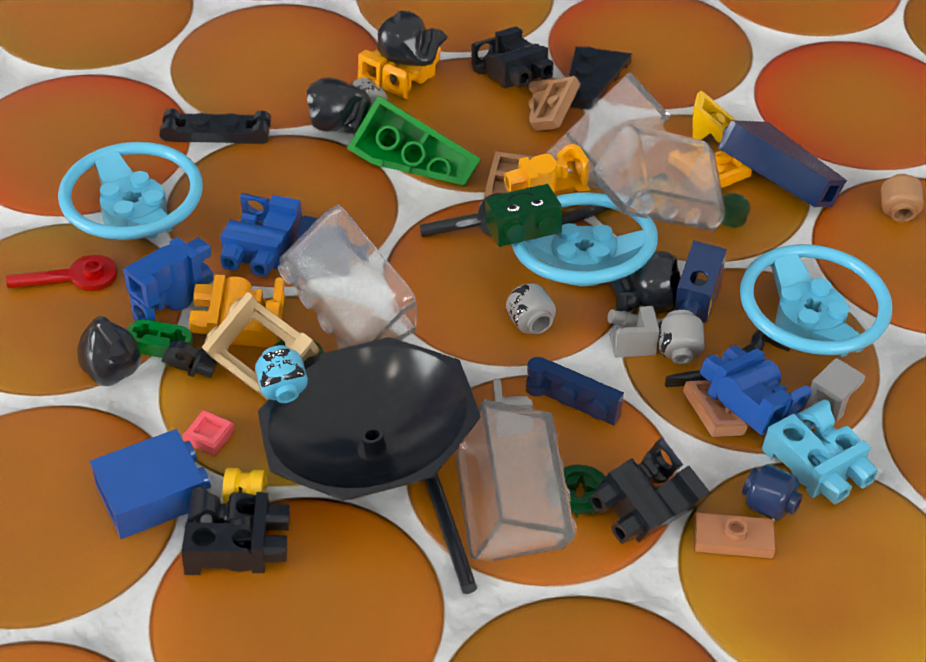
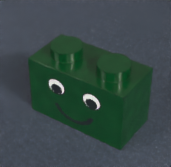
M549 184L485 198L486 226L498 247L562 233V205Z

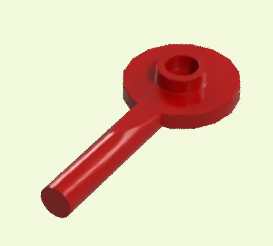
M88 255L76 260L70 266V269L6 275L8 288L71 281L79 289L97 291L110 286L116 280L117 267L115 262L109 257Z

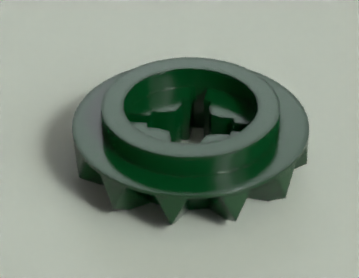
M580 464L566 466L557 471L551 480L550 492L552 502L559 504L561 512L572 511L576 518L581 513H588L590 516H593L596 510L589 502V498L598 489L597 487L606 476L591 466ZM579 483H583L582 488H584V495L581 498H577L575 492L579 488Z

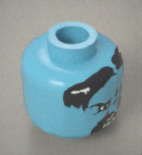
M282 345L270 347L262 353L256 362L255 372L260 391L268 399L277 400L280 403H288L294 401L307 386L308 377L302 357L293 349Z

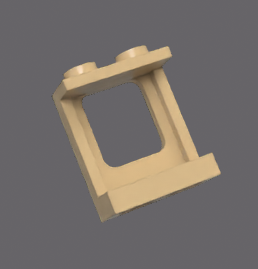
M247 292L243 298L237 299L231 305L228 316L221 325L214 327L208 333L202 348L216 362L268 400L260 391L256 373L228 351L230 344L250 321H258L285 341V346L297 351L302 357L303 362L308 357L317 355L320 349L310 337L303 332L301 334L258 303L254 296Z

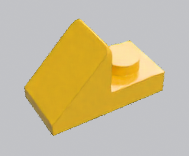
M702 90L697 93L693 109V144H697L710 133L720 143L725 128L730 124L731 120L735 119Z

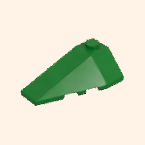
M379 95L347 149L373 165L463 186L467 185L482 160Z

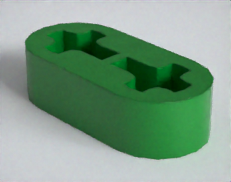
M142 319L135 321L128 327V331L139 345L140 354L163 358L168 346L173 341H185L193 346L191 331L183 326Z

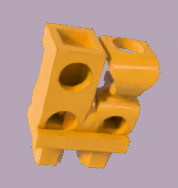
M438 48L434 62L428 66L399 65L381 56L378 49L373 52L364 50L358 54V79L364 77L372 79L383 90L407 99L412 81L422 84L428 78H432L435 75L436 63L440 60L441 48ZM396 76L397 82L393 85L390 80Z
M576 144L566 145L557 153L556 160L550 154L538 155L531 160L528 157L519 159L518 169L504 172L505 187L508 192L549 184L556 196L590 192L587 185L589 159L582 148ZM585 205L564 207L562 208V210L570 208L577 209Z
M215 274L213 284H195V307H209V311H190L189 327L191 333L208 335L214 327L220 326L225 320L231 305L237 299L243 298L247 292L253 295L258 303L281 319L285 297L284 279L276 278L273 298L270 300L264 299L263 289L253 291L251 283L242 277H229L226 279L225 275ZM252 320L244 327L231 345L270 348L279 342L280 338L258 321Z

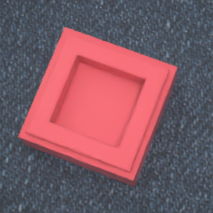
M203 410L185 431L183 439L184 442L189 440L194 448L216 456L235 432L234 422Z

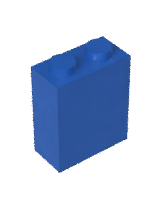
M177 429L90 460L95 485L120 539L187 514L191 491L199 487L205 490L211 488L205 468H197L195 464L197 457L189 440L184 442Z

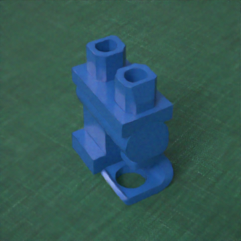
M241 193V221L230 219L220 236L222 244L221 264L224 269L235 271L239 268L241 262L250 264L252 273L257 276L267 277L272 269H281L283 259L286 257L298 234L302 216L301 201L272 195L271 199ZM248 201H257L264 209H255L250 206Z
M176 237L169 241L170 245H166L123 268L126 289L130 296L132 315L136 321L142 319L156 321L154 308L158 311L164 309V306L175 311L187 308L194 301L195 284H209L214 281L213 271L203 262L211 256L209 244L199 237L188 243Z
M734 345L724 352L722 359L715 354L707 357L699 372L701 376L711 383L707 394L714 399L719 398L728 409L760 435L766 433L769 426L793 413L796 415L803 411L811 396L812 390L808 385L788 394L786 392L787 387L779 385L781 372L774 362L764 359L766 354L758 348L746 353L737 345Z

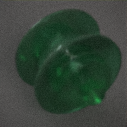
M725 194L719 200L715 216L724 226L731 228L741 227L747 220V215L750 212V203L740 194Z

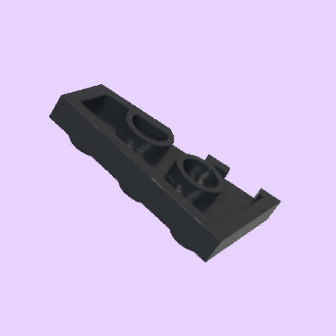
M576 46L569 77L575 76L581 85L570 108L593 110L607 93L608 86L612 81L616 82L620 77L621 70L630 65L632 53Z

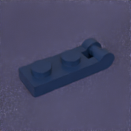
M533 357L528 361L527 374L529 376L526 380V391L530 395L548 396L563 405L589 414L595 419L605 421L611 425L616 424L621 416L624 392L543 357Z

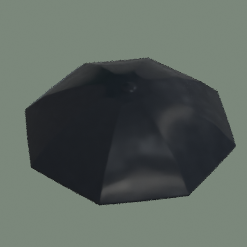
M391 337L308 357L303 362L308 377L307 386L294 401L288 403H280L277 400L268 399L258 410L270 472L343 501L433 478L481 418L459 359Z

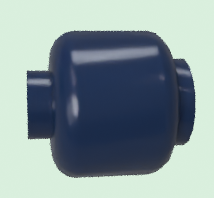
M766 464L760 469L754 468L747 477L742 490V495L746 496L748 508L775 521L781 520L787 513L794 515L803 498V494L798 492V478L770 464Z

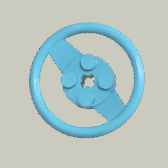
M151 142L119 143L98 149L78 160L67 171L60 183L58 201L60 209L67 220L78 229L90 235L113 240H132L146 237L154 239L158 237L159 233L173 231L172 228L181 223L192 213L202 196L203 180L196 164L185 154L172 147ZM135 154L153 155L165 158L179 165L186 172L190 181L189 193L184 202L176 210L168 214L165 192L162 185L154 179H150L149 175L144 171L133 173L121 156ZM93 166L96 168L102 185L100 187L101 196L99 201L105 225L85 218L76 210L72 202L71 194L76 181Z
M580 192L563 194L556 197L561 203L562 208L577 205H594L618 210L636 220L643 230L614 237L612 235V228L607 225L593 227L577 226L569 223L562 225V233L557 235L553 234L512 244L513 251L518 260L535 274L549 280L570 285L594 286L624 278L643 267L657 248L658 232L651 217L636 204L608 194Z
M797 244L773 249L759 256L748 266L740 283L741 303L753 324L772 340L805 353L844 357L851 352H861L884 334L892 318V298L881 277L858 258L830 247ZM800 258H816L839 264L865 280L874 291L878 301V315L873 325L862 334H859L846 323L849 306L844 297L832 288L828 280L823 278L813 280ZM768 266L772 268L780 298L775 324L761 312L754 297L755 281L759 274Z

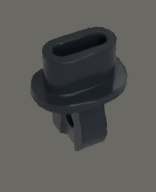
M173 341L168 346L161 361L180 370L188 371V376L194 377L197 373L208 378L212 377L218 363L202 347L199 350L185 341Z

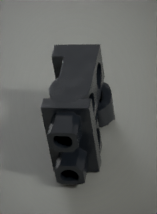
M517 26L495 32V37L471 44V62L474 71L477 74H488L493 80L500 81V86L504 88L515 85L523 87L528 85L533 79L542 78L545 80L553 76V61L548 59V48L537 43L532 44L524 39L523 30ZM488 44V53L484 57L479 58L478 51L480 47Z
M663 437L645 454L640 464H637L631 458L609 472L597 487L598 489L589 498V502L598 513L603 514L613 508L620 517L611 526L612 533L620 544L634 539L640 543L649 535L696 508L710 494V491L690 465L677 473L684 464ZM661 449L667 453L672 465L665 461ZM652 483H657V484H662V485H660L659 487L655 488Z
M204 488L193 489L190 495L188 517L185 523L182 545L184 575H201V569L225 568L237 572L252 569V573H264L265 563L287 562V535H268V530L289 531L290 505L269 503L268 492H257L256 496L249 493L234 492L229 495L228 502L221 503L218 496L211 494ZM211 515L212 523H201L202 516Z

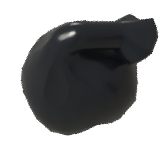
M398 11L378 29L377 45L381 56L390 62L406 66H428L434 62L438 48L447 40L448 36L440 29H426L423 19L415 13Z
M331 77L320 78L307 89V101L313 127L325 132L338 131L343 127L346 133L356 134L371 105V99L365 91L348 82Z
M655 251L647 263L639 270L624 278L611 281L610 286L617 297L616 310L629 312L641 305L642 307L653 306L654 312L662 313L675 307L677 288L681 278L677 257L667 251Z
M105 316L94 318L80 337L77 347L79 366L96 384L113 386L132 375L140 366V349L132 334L127 329L110 322Z

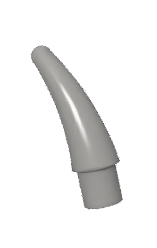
M613 309L608 313L607 320L609 323L619 325V327L637 326L638 315ZM656 318L659 327V323L663 319Z

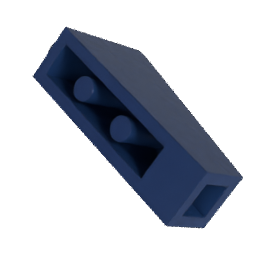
M731 120L730 124L725 128L723 138L718 145V148L813 207H832L847 181L769 122Z

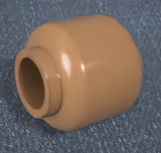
M900 173L890 177L882 184L881 203L885 215L898 222H907L914 219L923 210V187L919 179Z

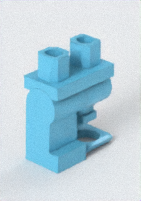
M822 400L796 415L793 413L769 426L761 450L770 459L778 457L791 470L792 474L798 478L799 483L807 486L805 491L812 498L822 493L832 503L837 504L844 500L851 491L852 486L846 479L850 477L863 489L874 482L878 470L867 458L871 447L864 440L860 441V438L849 426L836 429L834 427L835 419L831 412L830 402Z

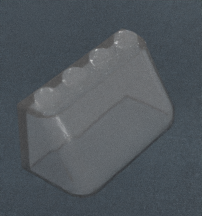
M629 72L545 154L552 155L556 160L557 153L566 145L576 144L580 146L589 159L587 185L596 189H600L602 186L609 189L621 177L617 172L620 170L624 173L635 163L636 160L633 158V155L635 154L639 157L651 146L648 140L654 141L666 130L663 124L671 115Z
M628 124L615 133L590 175L622 214L710 231H715L725 216L726 208L715 153L702 140L640 125Z
M340 205L325 211L280 257V266H278L280 275L287 284L293 283L297 288L298 296L307 309L312 307L317 313L320 326L327 334L332 332L338 340L337 345L339 349L386 337L403 340L416 332L417 302L411 289Z
M484 399L478 408L481 418L456 449V464L468 550L471 559L492 562L564 549L575 537L576 522L572 517L570 491L566 487L563 472L564 461L560 457L558 432L554 427L552 413Z

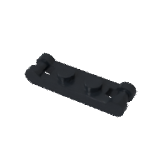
M167 109L163 114V124L160 127L159 135L164 141L262 144L268 141L272 117L266 111H257L254 115L181 114L176 109Z

